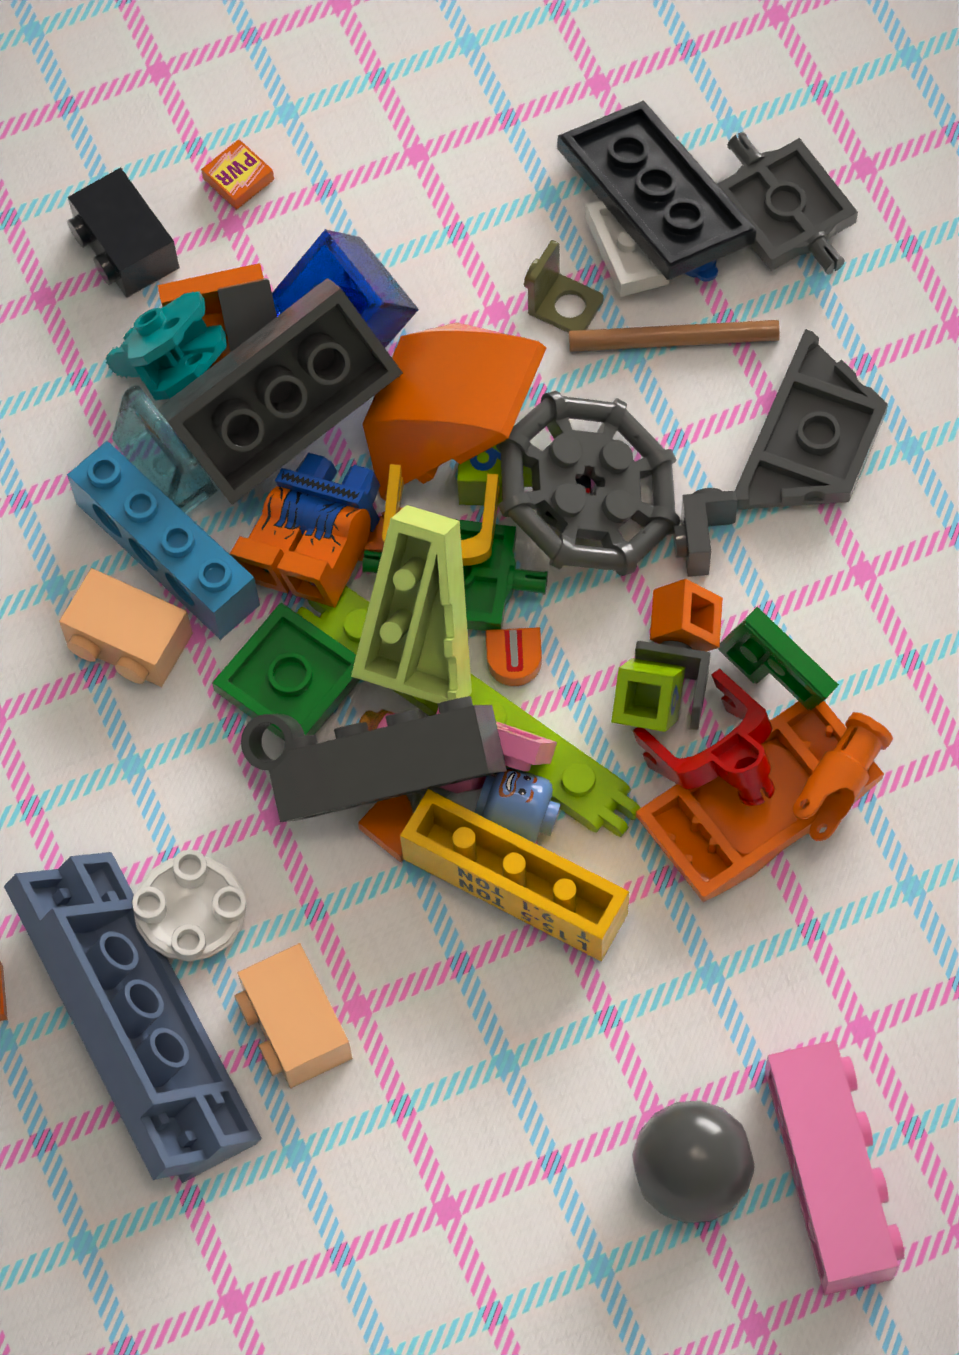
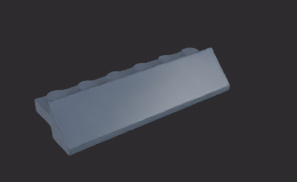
M112 852L70 856L58 869L15 873L4 885V888L152 1179L157 1180L178 1175L181 1182L184 1183L256 1145L262 1137L168 958L149 947L137 930L132 905L134 894Z

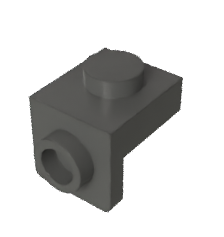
M703 488L695 491L693 494L682 495L681 525H673V540L676 558L685 557L687 577L709 575L711 545L708 526L730 525L736 522L738 503L736 491Z

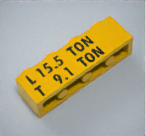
M429 789L400 835L403 860L601 962L628 915V890Z

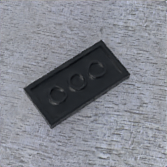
M644 100L558 135L557 149L605 204L611 214L667 280L755 243L756 228Z

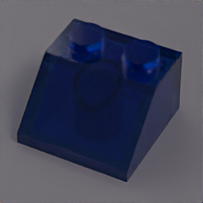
M327 229L321 233L272 292L276 315L279 316L321 282L329 278L342 289L384 348L390 344L419 310L361 237Z

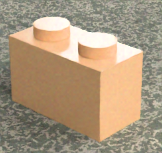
M93 568L88 572L59 620L67 647L78 657L90 662H95L99 658L114 665L120 675L132 682L143 684L147 680L160 687L163 686L193 634L186 610Z
M300 943L237 972L243 991L234 995L247 1025L251 1026L258 1022L267 1041L258 1044V1047L272 1076L282 1072L291 1089L353 1059L349 1041Z

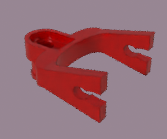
M720 668L712 673L711 676L716 688L724 694L721 697L726 712L742 719L740 724L720 741L694 756L677 758L645 728L637 727L632 730L638 745L646 751L642 755L648 768L684 789L700 787L719 776L732 787L737 788L741 802L748 806H757L765 802L760 792L761 789H763L765 796L769 799L775 792V786L769 778L771 765L761 745L770 736L773 729L765 708L757 703Z

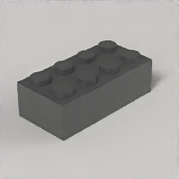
M327 278L161 405L158 410L231 505H233L403 374V372L342 289Z

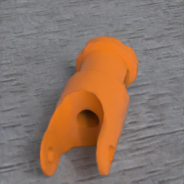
M853 712L845 722L847 730L833 751L825 752L794 803L793 813L799 819L810 818L820 808V812L809 829V834L815 841L826 840L835 832L868 782L869 775L867 771L880 750H886L893 740L889 730L870 716ZM809 803L807 808L802 809L804 804ZM827 827V829L824 832L819 833L821 828Z

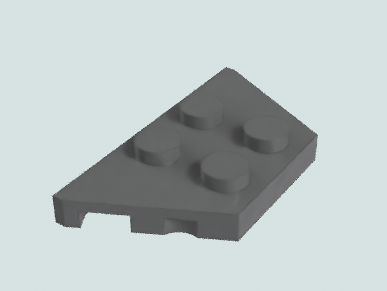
M805 329L736 486L738 510L849 502L883 423L888 404L871 387L861 384L857 379L856 373L842 359L837 363L818 345L819 337L813 331Z

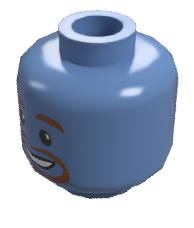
M507 766V771L497 773L496 776L488 775L486 777L475 813L533 843H536L540 833L551 836L561 804L551 801L553 788L548 779Z

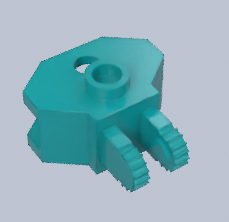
M199 291L184 293L163 308H154L139 316L134 322V327L130 328L123 337L125 341L119 348L117 346L113 348L105 359L107 360L108 368L116 376L119 375L121 378H128V376L130 378L140 377L155 401L170 399L210 368L227 347L226 333L221 325L207 327L203 321L205 300Z

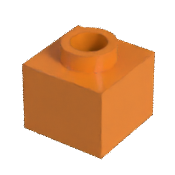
M687 579L654 589L650 640L658 644L664 641H678L689 645L693 650L705 652L720 648L723 598Z

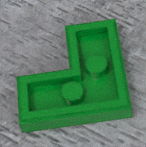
M758 607L720 642L718 650L752 683L757 684L770 673L807 710L814 709L839 686L834 679Z

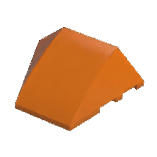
M458 322L401 336L392 359L403 374L375 394L362 423L374 473L380 483V497L386 501L390 464L401 465V477H403L404 485L414 479L425 484L434 478L438 467L443 463L454 459L459 464H462L508 439L546 347L539 341Z

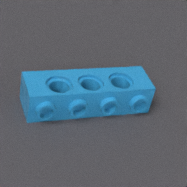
M108 441L103 443L67 474L76 504L220 640L260 606L254 577Z

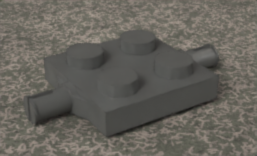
M744 132L738 133V138L736 135L729 140L727 147L738 158L742 166L734 175L717 183V185L756 228L755 243L751 244V246L765 265L772 271L799 255L812 253L826 274H832L833 270H839L845 261L829 240L832 236L857 222L858 211L800 138L778 150L759 153Z

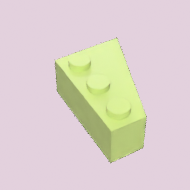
M406 505L390 519L351 677L437 704L452 699L468 697L472 693L460 521Z

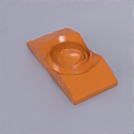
M798 701L770 720L773 728L772 732L761 745L771 765L769 778L775 786V792L769 799L765 796L763 789H761L760 792L765 801L763 804L757 806L743 804L738 796L737 788L732 787L718 776L714 780L694 789H684L675 784L636 811L637 819L702 902L752 877L785 848L809 834L810 826L820 812V808L810 818L799 819L793 813L794 803L825 752L833 751L847 730L825 701L812 710H807ZM874 761L867 771L869 780L856 801L883 779L884 773ZM809 803L804 804L802 809L807 808Z

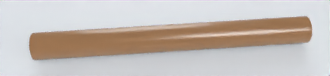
M779 320L576 330L569 331L570 352L779 341L780 328Z

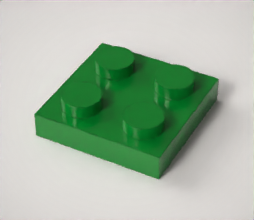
M280 603L212 684L217 694L251 718L263 714H285L294 718L301 725L305 736L315 735L360 679L351 677L356 658L355 653L289 607ZM271 724L267 727L268 730L285 741L284 734L278 726Z

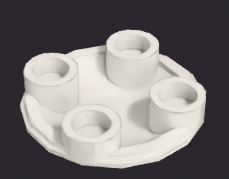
M191 849L181 851L175 858L168 859L151 869L138 886L132 900L137 930L148 946L167 958L188 962L211 958L230 946L242 929L246 912V899L243 888L231 870L211 858L204 857L199 851Z

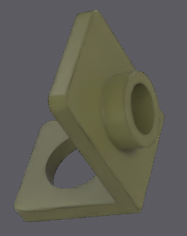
M554 240L550 241L540 259L536 258L532 262L524 279V287L528 288V314L568 333L569 331L587 330L604 301V296L601 292L560 274V244ZM564 295H576L585 302L586 307L579 316L568 318L557 312L555 304Z

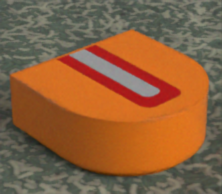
M540 627L486 630L487 665L491 675L498 682L507 686H521L531 682L538 675L542 665Z

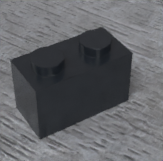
M121 167L68 196L73 218L67 220L71 233L82 248L90 245L97 255L93 257V260L104 281L108 285L116 282L126 298L180 268L174 240Z

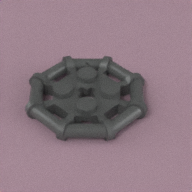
M558 391L545 393L542 395L541 402L513 426L509 438L496 445L501 455L503 501L498 507L502 516L510 517L550 558L549 565L559 570L565 565L613 570L620 576L634 573L637 563L667 535L673 534V525L680 524V517L675 512L672 464L676 462L675 455L672 449L665 450L626 409L627 403L618 398L613 402L566 397L562 396ZM569 419L602 423L597 433L572 430ZM547 426L554 440L542 451L531 444L530 440ZM616 431L643 457L642 459L635 462L630 447L623 441L613 439ZM523 466L531 468L532 491L530 492L524 491ZM582 475L588 476L594 481L597 488L593 491L592 495L586 494L585 486L576 484L575 479L580 478ZM652 475L653 505L641 501L640 479ZM535 509H538L543 515L548 511L557 520L554 526L560 531L559 535L534 511ZM629 519H632L644 528L627 542L618 529ZM575 539L601 540L603 547L575 545Z

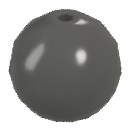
M703 1101L676 1102L656 1112L639 1131L632 1153L637 1181L644 1199L663 1216L684 1223L711 1222L731 1212L747 1194L755 1170L750 1144L742 1124L724 1108Z

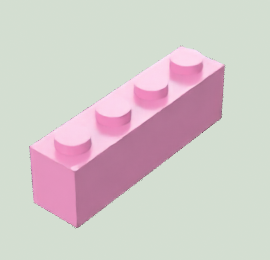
M836 1040L769 1054L765 1075L824 1295L893 1280L899 1267L897 1261L905 1258L904 1247L897 1225L887 1226L882 1203L889 1201L887 1185L882 1169L880 1167L871 1168L866 1147L873 1146V1137L865 1111L856 1113L851 1092L856 1091L858 1086L850 1056L841 1058Z

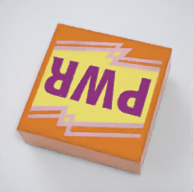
M240 139L201 169L203 180L236 210L274 180L273 169Z

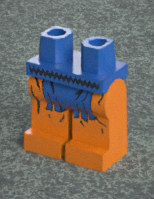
M308 452L296 471L285 468L280 469L275 479L277 486L268 494L264 502L262 515L248 538L239 536L230 555L254 577L257 585L287 594L291 590L294 596L335 608L366 545L369 533L374 532L380 520L373 507L380 488V483L375 473L371 469L354 465L349 468L341 484L332 481L337 470L333 463L324 456Z

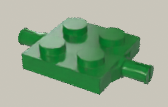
M458 520L460 521L461 540L476 536L482 529V522ZM496 524L490 558L480 564L463 566L467 629L479 631L502 629L506 604L513 595V590L546 594L548 571L542 572L516 568L514 558L517 537L516 526ZM365 549L362 563L363 573H377L382 552Z

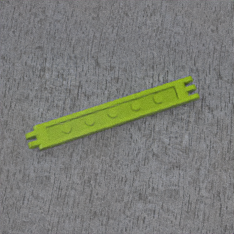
M345 586L335 608L307 599L310 606L321 614L320 617L305 607H300L297 610V614L357 654L369 601ZM471 674L472 693L469 696H471L473 705H492L497 722L557 742L551 764L531 765L530 771H525L546 778L551 782L553 788L551 801L561 804L560 809L592 832L597 833L603 826L616 836L622 837L629 826L621 817L613 812L616 809L627 818L635 820L637 818L636 811L641 808L634 800L627 796L631 791L629 785ZM393 690L428 716L436 715L438 710L437 703Z

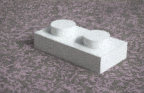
M602 201L586 204L585 219L619 297L669 285V280L664 277Z

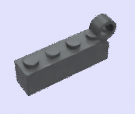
M471 696L438 703L440 714L420 718L419 709L386 716L387 727L371 731L368 729L367 722L334 729L336 739L317 743L316 735L305 736L301 725L294 718L285 714H263L253 718L245 726L241 737V747L247 761L258 769L269 770L280 822L308 819L507 771L493 706L473 705ZM271 724L278 726L285 737L284 751L276 760L269 758L262 747L263 733Z

